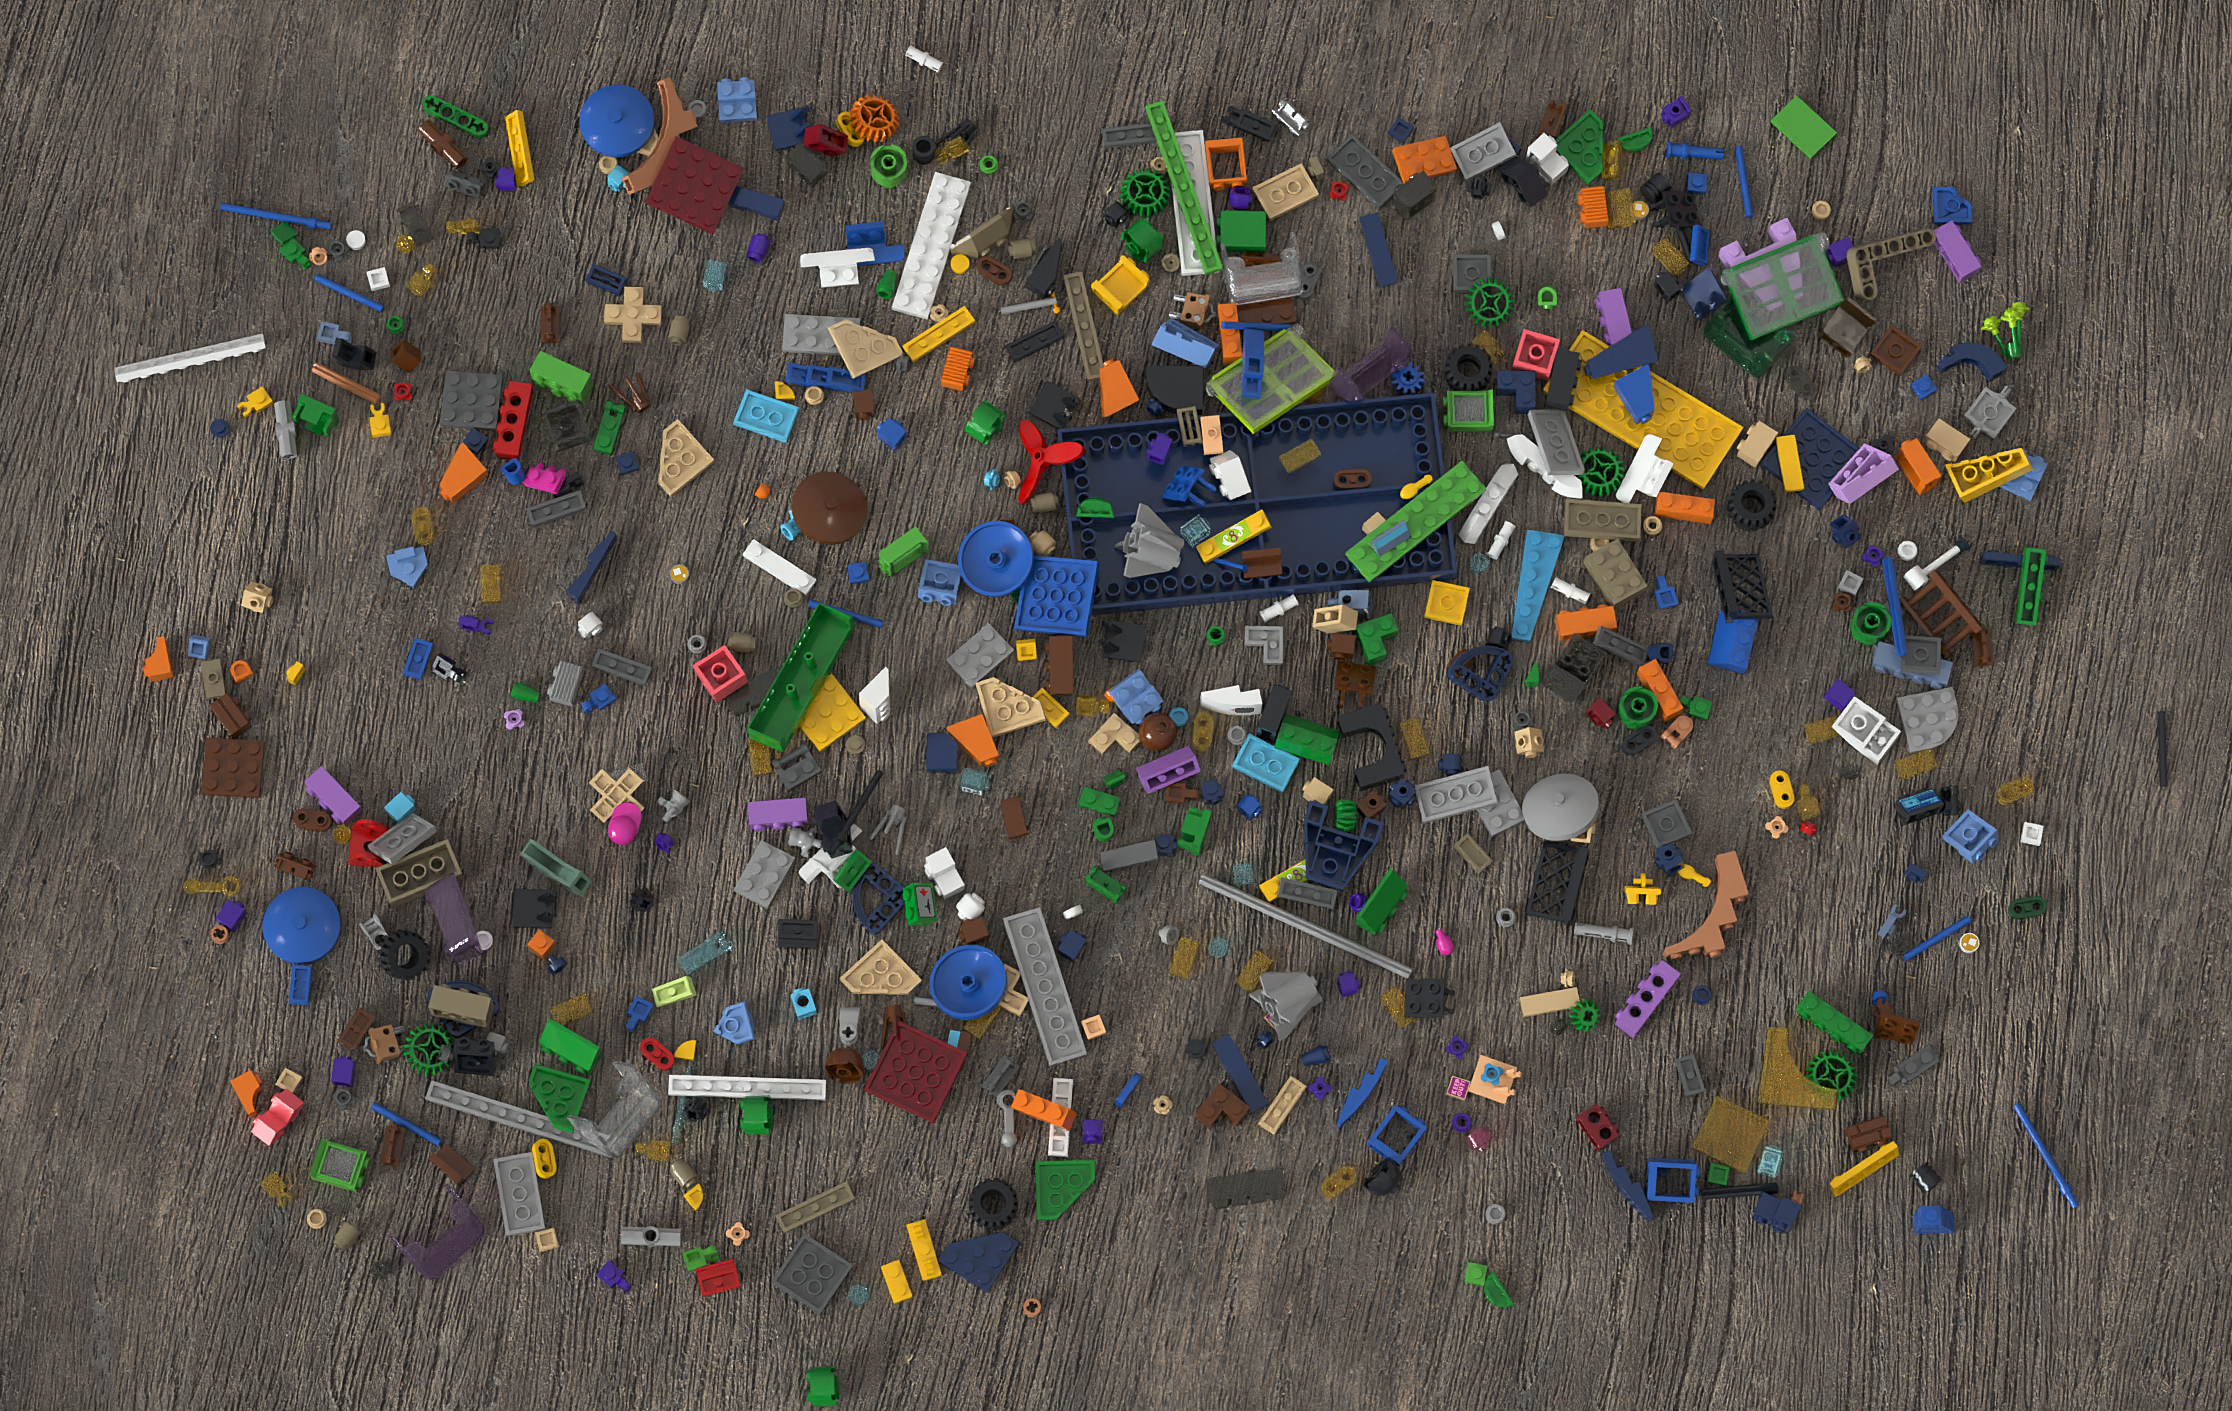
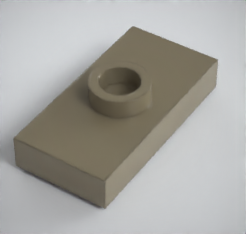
M215 659L201 662L207 700L220 698L226 694L221 660Z

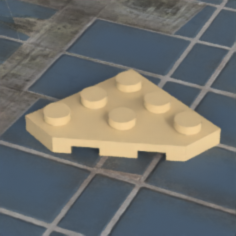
M846 319L828 328L853 379L901 357L902 350L896 338L890 335L878 333L876 330L865 326L862 327Z
M678 419L663 430L658 483L670 497L715 462Z
M994 677L975 683L992 738L1046 721L1042 703L1039 700Z
M882 939L839 978L853 994L909 995L922 982L918 975Z

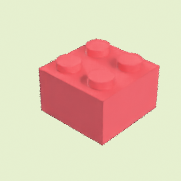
M1524 329L1512 371H1535L1536 378L1548 381L1560 339Z
M725 645L693 665L695 673L716 703L748 683L745 673Z

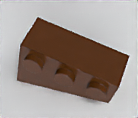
M1049 636V641H1045V651L1049 653V660H1046V672H1050V679H1046V691H1050V696L1073 695L1072 636Z

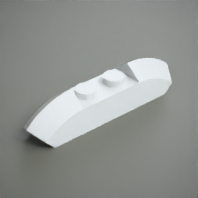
M1523 434L1507 438L1509 449L1514 458L1521 465L1527 463L1529 469L1541 474L1543 480L1548 484L1552 483L1554 485L1552 490L1566 497L1582 498L1581 480L1574 475H1548L1538 446Z
M1514 464L1502 465L1492 478L1486 491L1480 497L1458 534L1464 542L1475 544L1518 476Z

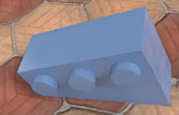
M1170 318L1160 326L1151 344L1204 368L1211 364L1220 346L1218 343L1173 318Z

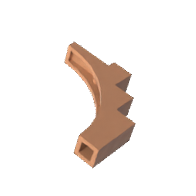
M670 77L657 82L663 109L662 127L658 141L645 162L633 172L622 177L628 195L652 186L675 137H679V134L698 127L696 116L691 112V109L683 110V103L678 98L675 83Z
M1736 851L1716 856L1715 865L1718 874V889L1712 911L1703 925L1691 936L1664 949L1665 959L1677 960L1682 958L1684 954L1689 953L1690 956L1699 954L1700 950H1703L1704 957L1710 956V958L1722 955L1721 952L1724 951L1725 945L1720 929L1722 931L1730 930L1737 922L1732 902L1740 904L1749 895Z

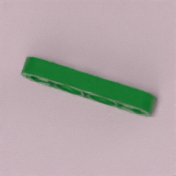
M429 95L423 99L422 106L426 113L476 138L481 139L488 135V125L484 120L435 96ZM432 101H433V102H434V105H435L436 107H438L439 110L437 111V108H435V107H433V106H431L430 108H428V104H427V103H430V104H431ZM445 109L453 111L449 117H444L442 112ZM461 117L469 119L466 125H461L458 121ZM481 126H483L484 131L480 130L479 132H477L476 127L480 128Z

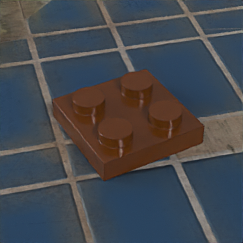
M1891 325L1871 351L1870 356L1898 376H1901L1921 350L1922 345Z

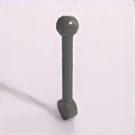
M1048 244L1042 246L1043 250L1032 268L1026 272L1027 278L1037 267L1045 252L1049 250Z
M1499 431L1494 432L1495 438L1521 435L1500 433ZM1531 433L1524 435L1530 441L1533 439Z

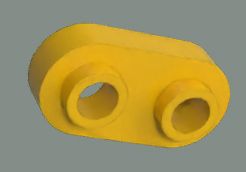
M842 112L836 120L838 129L841 133L848 135L847 143L853 147L862 145L865 137L860 139L861 134H855V128H851L852 122L849 121L850 113Z
M1781 770L1775 771L1769 779L1773 798L1779 808L1787 809L1794 802V793L1790 779L1786 772ZM1781 777L1783 782H1778L1776 778ZM1782 795H1786L1788 800H1783Z
M540 1139L532 1146L534 1165L537 1175L547 1179L555 1174L557 1169L551 1142L547 1139ZM542 1167H545L547 1172H544Z

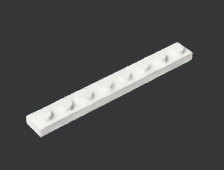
M258 334L115 367V377L117 382H129L134 378H146L155 373L164 374L170 370L185 369L194 364L202 365L207 361H220L225 357L241 356L246 352H259L266 348L264 335Z
M669 1075L668 1095L745 1098L746 1096L770 1095L771 1099L825 1100L826 1080Z

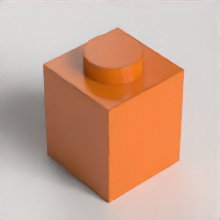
M539 929L527 946L531 952L545 961L556 947L553 939Z

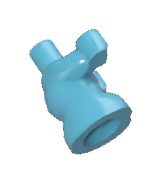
M790 510L791 520L781 525V531L788 540H793L802 531L796 525L792 510Z

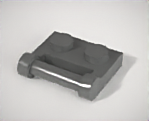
M805 743L800 744L799 748L780 759L771 761L788 792L822 773ZM802 754L805 755L806 758L784 771L782 770L781 766Z

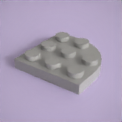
M1953 687L1898 697L1896 699L1909 754L1939 747L1949 739L1955 730L1958 721V706Z

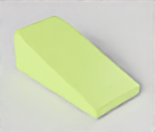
M689 976L652 989L657 1007L696 996L692 978Z

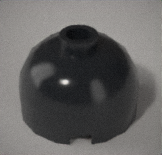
M1390 1157L1388 1160L1385 1158L1370 1171L1372 1173L1369 1179L1366 1177L1362 1183L1373 1195L1385 1196L1389 1193L1394 1194L1400 1187L1398 1183L1401 1180V1172L1398 1165Z

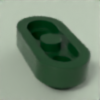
M2040 896L2015 899L2008 906V914L2016 920L2038 917L2046 911L2047 902ZM2037 904L2039 906V910H2035L2033 908V905ZM2014 908H2019L2021 912L2016 913Z

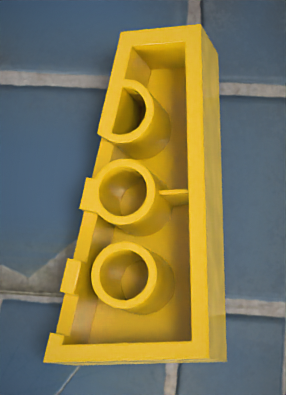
M2022 448L1945 465L1959 497L1964 503L2033 470Z

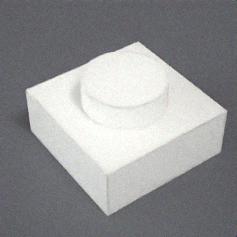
M385 267L367 272L372 291L390 287Z
M2024 822L2020 842L2039 846L2044 826Z

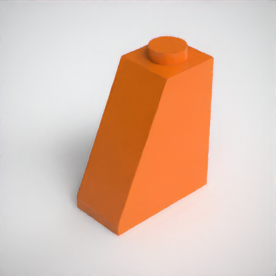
M1113 358L1102 363L1104 367L1099 369L1101 415L1103 418L1139 401L1119 360L1114 361Z
M464 443L460 444L439 484L442 490L440 494L446 501L450 499L453 504L489 476L487 469Z
M983 714L946 727L947 734L951 735V739L956 740L957 745L979 766L990 767L999 760V754Z

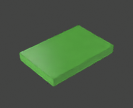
M1795 96L1771 119V123L1810 159L1837 134L1831 126L1798 96Z

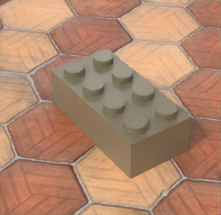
M448 839L404 856L394 864L387 863L375 868L391 908L464 879Z

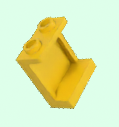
M1122 255L1120 261L1099 281L1095 280L1091 284V291L1118 316L1149 287V275L1144 270L1140 271L1130 257L1126 258Z

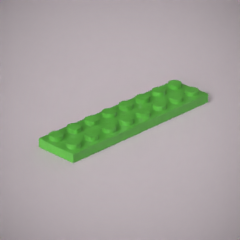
M1461 461L1349 549L1345 555L1366 580L1371 583L1486 491V487L1466 464ZM1405 521L1410 537L1384 555L1378 556L1372 548L1373 539L1399 522Z

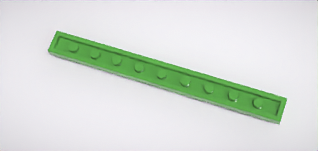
M1162 100L1146 105V113L1204 275L1221 271L1223 266L1164 102Z

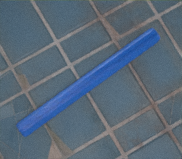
M1891 557L1882 559L1892 619L1896 654L1902 657L1907 655V645L1894 561Z

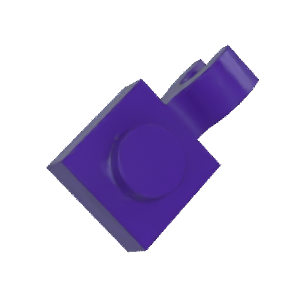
M466 615L465 617L460 616L458 624L461 629L474 632L481 631L489 635L491 630L486 629L485 626L487 624L494 625V621L492 619H484L479 622L476 617Z
M610 1260L596 1274L611 1289L615 1284L625 1293L631 1288L630 1284L621 1278L625 1273Z

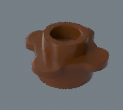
M1835 593L1833 595L1834 605L1832 608L1834 611L1844 610L1849 612L1851 610L1850 602L1852 597L1850 594Z

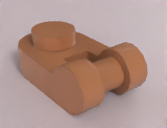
M1679 716L1664 731L1661 738L1664 741L1667 740L1671 743V747L1676 749L1691 733L1693 721L1688 716ZM1675 732L1679 736L1675 738L1672 733Z

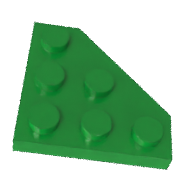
M1589 109L1555 140L1557 143L1556 153L1559 156H1564L1568 161L1569 167L1588 185L1598 178L1603 171V121Z
M534 1064L529 1078V1086L555 1129L573 1133L591 1080Z
M1095 1160L1036 1161L1037 1221L1057 1220L1095 1181Z

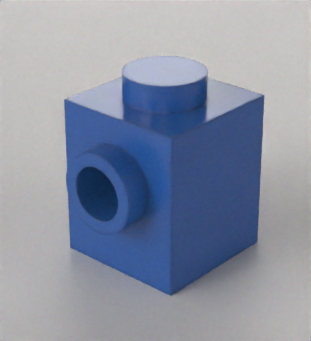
M888 418L877 427V438L895 451L907 437V431L903 429V425L897 420L893 421Z

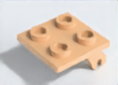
M1480 1055L1468 1092L1505 1104L1507 1097L1515 1095L1516 1092L1514 1089L1510 1090L1513 1079L1521 1077L1522 1072H1516L1517 1067ZM1488 1063L1503 1069V1074L1499 1077V1084L1496 1086L1492 1085L1491 1082H1483L1481 1080V1075L1485 1071V1065Z

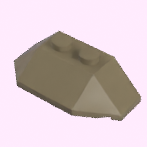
M1010 205L957 242L951 244V255L962 254L967 258L979 259L982 256L990 255L996 247L1004 246L1008 242L1013 207Z

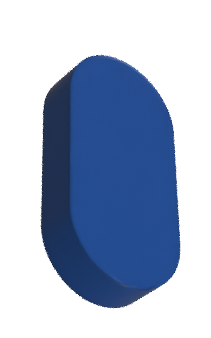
M1134 1073L1115 1100V1105L1121 1108L1140 1083L1142 1075Z

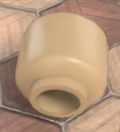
M1035 531L1029 537L1036 556L1050 557L1057 549L1055 547L1056 541L1046 531H1040L1039 533Z

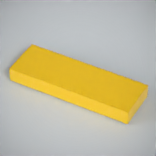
M1795 435L1776 437L1784 492L1804 490Z

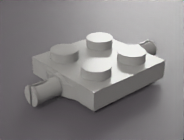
M2004 386L2000 394L1991 391L1987 387L1984 388L1963 417L1974 426V429L1969 434L1970 438L1972 437L1975 440L1980 432H1984L1995 439L2017 409L2006 399L2012 391L2011 388L2007 390L2008 386Z

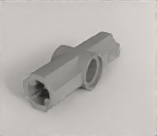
M282 400L274 403L276 415L275 430L279 440L281 459L288 460L298 457L295 440L297 433L295 422L292 418L291 402Z
M653 1226L646 1228L622 1227L621 1245L681 1247V1229L655 1228ZM650 1232L657 1235L653 1241L646 1239V1235Z

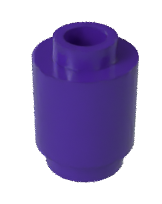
M761 233L753 235L747 251L748 259L758 263L765 259L771 243L768 236Z

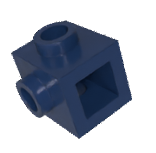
M1845 514L1829 524L1833 533L1832 539L1836 544H1841L1845 548L1852 546L1861 538L1858 524Z
M1402 778L1398 783L1395 781L1388 789L1390 791L1389 801L1395 807H1400L1402 810L1407 805L1410 807L1416 800L1414 784L1409 780L1404 781Z
M1672 842L1668 845H1661L1655 851L1656 859H1654V862L1659 870L1663 869L1667 877L1684 868L1683 853L1679 847L1675 848Z

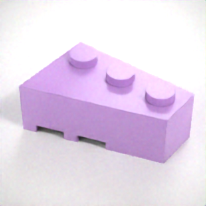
M1864 443L1829 482V486L1836 498L1851 504L1895 473L1899 468L1890 454Z

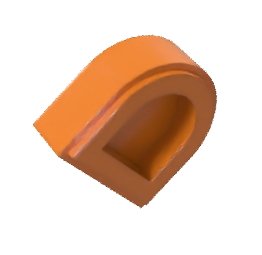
M243 660L235 661L231 665L230 671L236 684L254 675L248 663Z

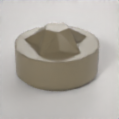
M1175 253L1166 254L1162 259V267L1168 272L1176 271L1180 267L1179 256Z

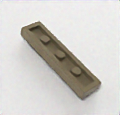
M846 1181L775 1216L783 1233L786 1234L854 1201L855 1198Z

